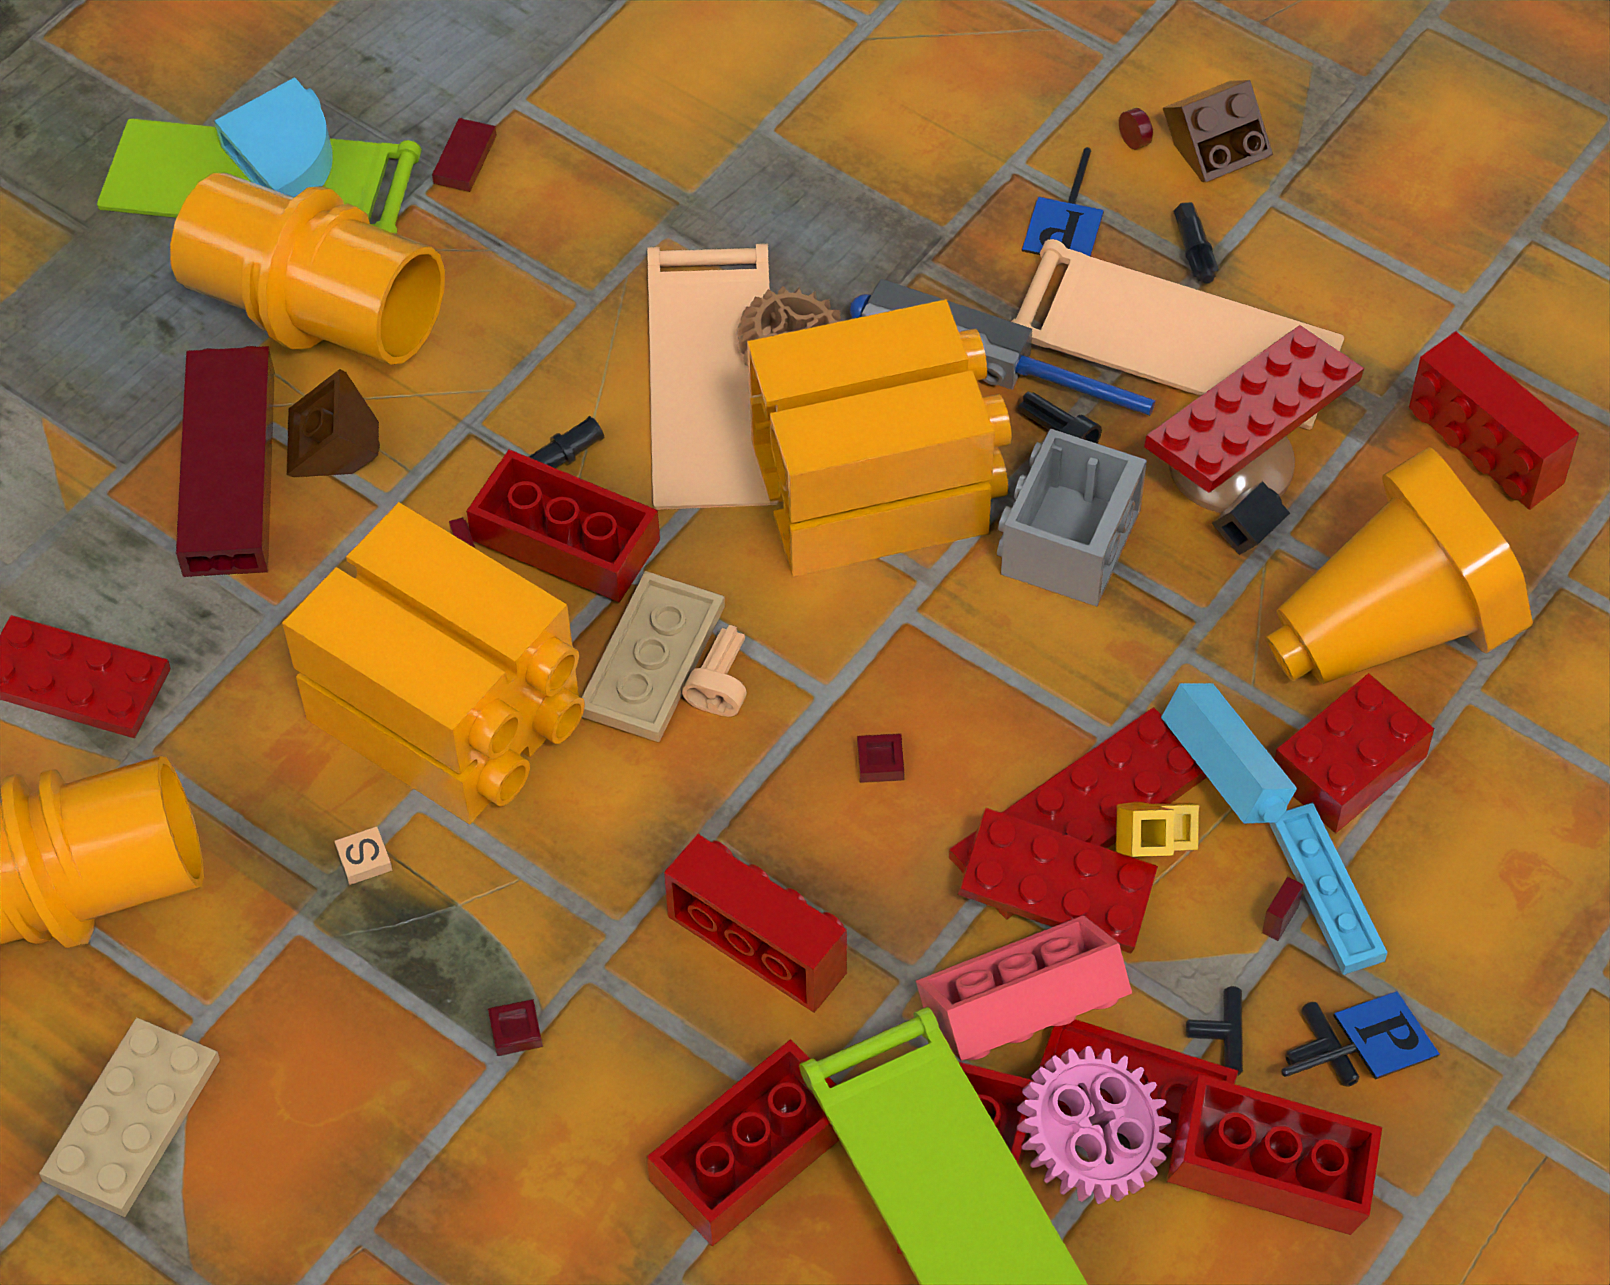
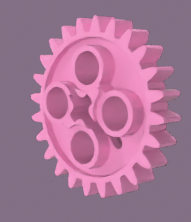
M1091 1046L1084 1048L1079 1053V1056L1072 1048L1068 1049L1061 1056V1059L1056 1055L1045 1063L1046 1069L1040 1067L1031 1076L1034 1082H1030L1022 1091L1030 1100H1025L1017 1108V1111L1029 1117L1017 1126V1130L1030 1133L1031 1138L1021 1147L1023 1150L1036 1149L1038 1156L1030 1164L1032 1168L1045 1164L1048 1168L1044 1178L1046 1183L1058 1177L1062 1180L1060 1186L1061 1194L1064 1195L1071 1188L1077 1187L1078 1201L1083 1202L1093 1192L1098 1204H1102L1110 1198V1194L1116 1201H1120L1128 1195V1190L1134 1194L1143 1188V1181L1148 1182L1158 1174L1154 1166H1159L1167 1158L1159 1149H1163L1171 1142L1170 1137L1159 1132L1171 1123V1119L1158 1116L1157 1111L1166 1104V1101L1163 1099L1152 1100L1150 1093L1156 1088L1157 1084L1151 1082L1143 1085L1139 1081L1144 1071L1142 1067L1132 1073L1127 1071L1128 1057L1125 1055L1116 1063H1112L1110 1049L1107 1048L1096 1059ZM1100 1088L1110 1093L1113 1098V1104L1103 1099L1100 1094ZM1057 1100L1063 1101L1069 1106L1072 1117L1065 1115L1060 1110ZM1117 1132L1127 1137L1131 1149L1121 1145ZM1075 1145L1081 1146L1087 1152L1089 1162L1082 1160L1077 1155Z

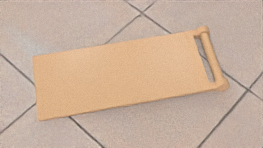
M1054 239L1045 241L1040 252L1042 259L1016 319L1011 320V322L1032 328V344L1061 351L1200 396L1299 325L1314 333L1338 351L1341 350L1344 336L1096 259L1081 252L1068 249L1063 243ZM1060 263L1068 264L1042 329L1033 328L1031 323L1056 265ZM1318 412L1299 427L1308 430L1312 429Z
M768 243L756 244V248L660 251V247H647L653 508L661 510L777 505L779 500L769 501L751 442L749 398L759 397L762 394L754 396L750 394L748 366H745L744 354L739 353L737 335L743 311L746 307H750L755 296L763 298V294L766 293L767 289L770 290ZM756 264V269L660 272V267ZM770 325L762 330L765 336L771 334Z

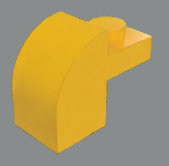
M1144 802L1117 805L1116 852L1137 857L1174 855L1176 850H1198L1199 805L1193 803L1148 804Z

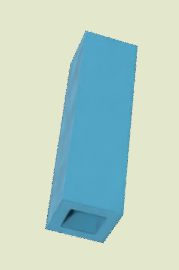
M1180 683L1161 716L1163 721L1243 823L1278 822L1280 817L1286 812L1287 805L1297 790L1296 786L1213 683Z

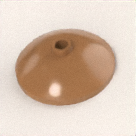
M1285 436L1210 493L1170 465L1169 470L1174 483L1188 499L1203 508L1223 513L1243 492L1262 481L1281 497L1292 481L1295 457L1292 445L1287 436Z

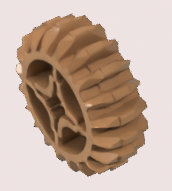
M782 286L778 294L767 289L766 293L763 294V298L755 296L750 307H746L743 311L741 323H739L737 330L739 353L744 354L745 366H748L747 341L840 322V310H830L829 299L818 301L816 291L809 296L802 294L800 286L794 293H789ZM770 325L772 327L771 334L765 336L762 330Z

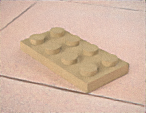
M645 571L582 696L585 701L582 717L660 742L682 696V689L690 673L695 669L725 607V596Z
M136 1017L39 1174L42 1181L126 1217L219 1063L218 1052Z

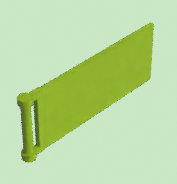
M129 119L100 193L97 206L99 210L177 218L187 196L200 181L211 174L228 173L247 181L250 180L221 147L216 127ZM330 138L333 162L329 176L323 186L336 192L343 199L344 204L348 203L356 206L367 213L369 222L389 158L398 159L380 221L370 224L397 234L395 224L413 165L418 163L422 149L420 145L410 140H404L400 144Z
M929 1007L914 1012V1018L826 1058L819 1061L812 1058L799 1065L805 1084L812 1090L819 1105L826 1114L920 1285H1088L939 1028L934 1013ZM921 1035L929 1043L832 1088H829L825 1081L830 1076Z

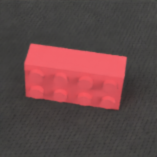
M1084 915L916 980L923 1008L929 1007L932 1010L953 1054L961 1061L983 1058L991 1052V1049L1006 1043L1026 1041L1036 1031L1051 1025H1066L1071 1023L1079 1014L1092 1009L1109 1008L1115 1005L1119 998L1132 994L1119 943Z

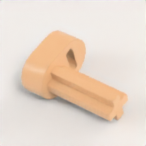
M729 625L727 629L722 628L702 667L694 669L690 673L682 689V694L685 700L692 706L726 717L735 716L746 698L747 691L739 680L727 675L745 640V635L738 633L737 627Z

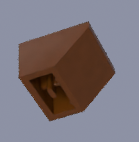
M1250 80L1229 81L1163 107L1175 147L1202 182L1210 181L1273 155Z

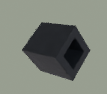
M1262 481L1243 492L1212 524L1240 555L1258 545L1290 512L1282 504L1280 496L1274 490L1268 488Z

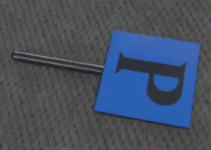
M1089 147L1083 150L1068 203L1038 197L1022 252L1040 255L1045 241L1054 239L1063 243L1068 249L1091 257L1104 210L1076 204L1091 154Z
M1398 991L1334 1013L1333 1017L1351 1044L1284 1067L1281 1070V1074L1287 1077L1357 1052L1376 1080L1436 1058L1440 1053Z

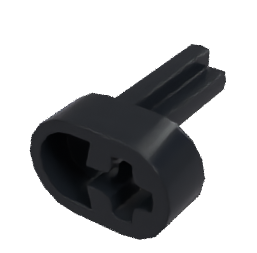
M1028 391L1023 396V402L1018 405V411L1049 430L1060 431L1097 444L1102 433V428L1099 424L1084 415L1073 417L1034 392Z

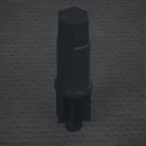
M1192 202L1180 203L1175 208L1174 214L1185 247V256L1189 262L1193 277H1197L1198 282L1202 280L1203 283H1211L1214 277H1216L1214 272L1219 271L1212 245L1208 242L1194 204Z

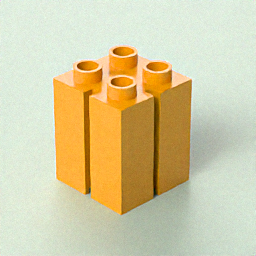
M947 299L747 341L749 391L751 396L762 394L759 397L749 398L751 442L769 501L779 500V502H783L784 508L774 510L773 516L793 577L989 534L991 499L1007 496L1008 494L1006 468L998 447L1011 444V425L1002 396L996 394L982 397L977 380L986 379L987 377L986 355L978 330L970 329L959 332Z
M398 502L346 556L347 562L356 567V578L335 567L282 624L293 667L300 672L296 679L306 719L470 825L491 801L498 806H504L511 802L520 792L530 771V763L527 759L520 756L521 752L531 757L546 739L554 744L562 743L579 724L585 709V701L578 693L575 670L579 660V652L572 646L568 606L566 603Z

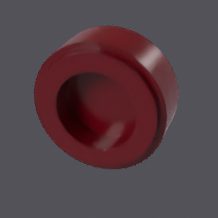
M1133 108L1121 113L1119 117V130L1124 142L1131 149L1135 150L1149 145L1153 138V127L1148 115L1140 108Z

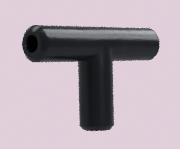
M1230 986L1223 991L1224 1021L1189 1019L1186 1022V1036L1195 1039L1224 1040V1066L1238 1070V1075L1243 1072L1242 990L1236 986Z
M1309 1002L1301 1010L1316 1040L1288 1050L1285 1058L1289 1066L1342 1047L1317 1002ZM1348 1055L1329 1061L1343 1086L1350 1087L1358 1082L1360 1076Z

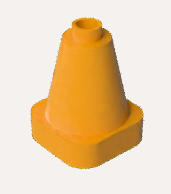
M1426 448L1382 476L1388 503L1277 609V615L1282 627L1265 638L1277 662L1292 681L1311 671L1320 683L1325 684L1466 635L1482 652L1488 653L1533 625L1524 575L1514 553L1494 523L1434 449Z

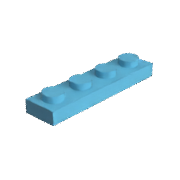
M1310 803L1287 810L1278 822L1270 823L1269 825L1296 880L1304 884L1302 892L1342 974L1345 975L1385 962L1387 950L1314 804Z

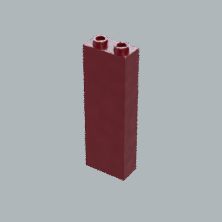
M246 346L243 348L225 349L206 348L203 350L186 351L176 555L183 577L268 572L275 375L269 346Z

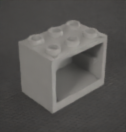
M1050 429L1043 444L1037 442L1033 448L1029 461V467L1032 468L1028 476L1022 474L1017 482L1014 492V499L1016 501L1013 507L1006 506L1002 513L998 530L1004 533L997 549V556L1002 557L1001 575L1098 606L1141 511L1147 460Z

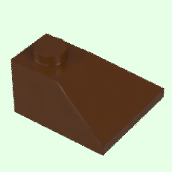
M339 369L289 407L287 475L291 477L353 474L378 456L380 449L379 421L347 372Z

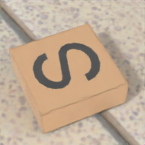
M378 827L334 841L349 885L393 871Z

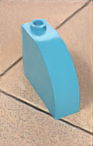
M295 77L214 120L221 147L251 182L296 197L308 187L323 186L332 167L333 152L326 120L321 110L320 101L311 88L305 89Z

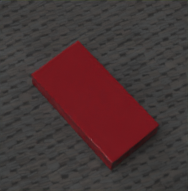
M459 118L432 173L433 184L470 192L497 136L496 126Z

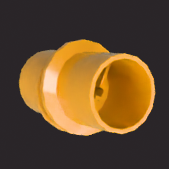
M213 173L200 181L185 199L176 218L170 242L171 267L176 280L187 289L246 310L248 317L260 329L267 331L269 337L292 350L312 348L319 342L326 340L390 365L404 363L418 352L429 337L439 315L444 295L445 269L441 255L434 248L370 225L367 213L356 206L348 203L344 204L343 199L336 192L325 186L308 187L296 197H292L228 173Z
M154 757L68 783L64 781L58 770L45 771L40 773L39 791L34 793L22 776L14 774L4 777L1 786L0 945L24 938L27 942L39 945L49 942L53 937L65 948L86 945L93 934L95 918L202 887L204 870L198 832L184 788L167 757Z

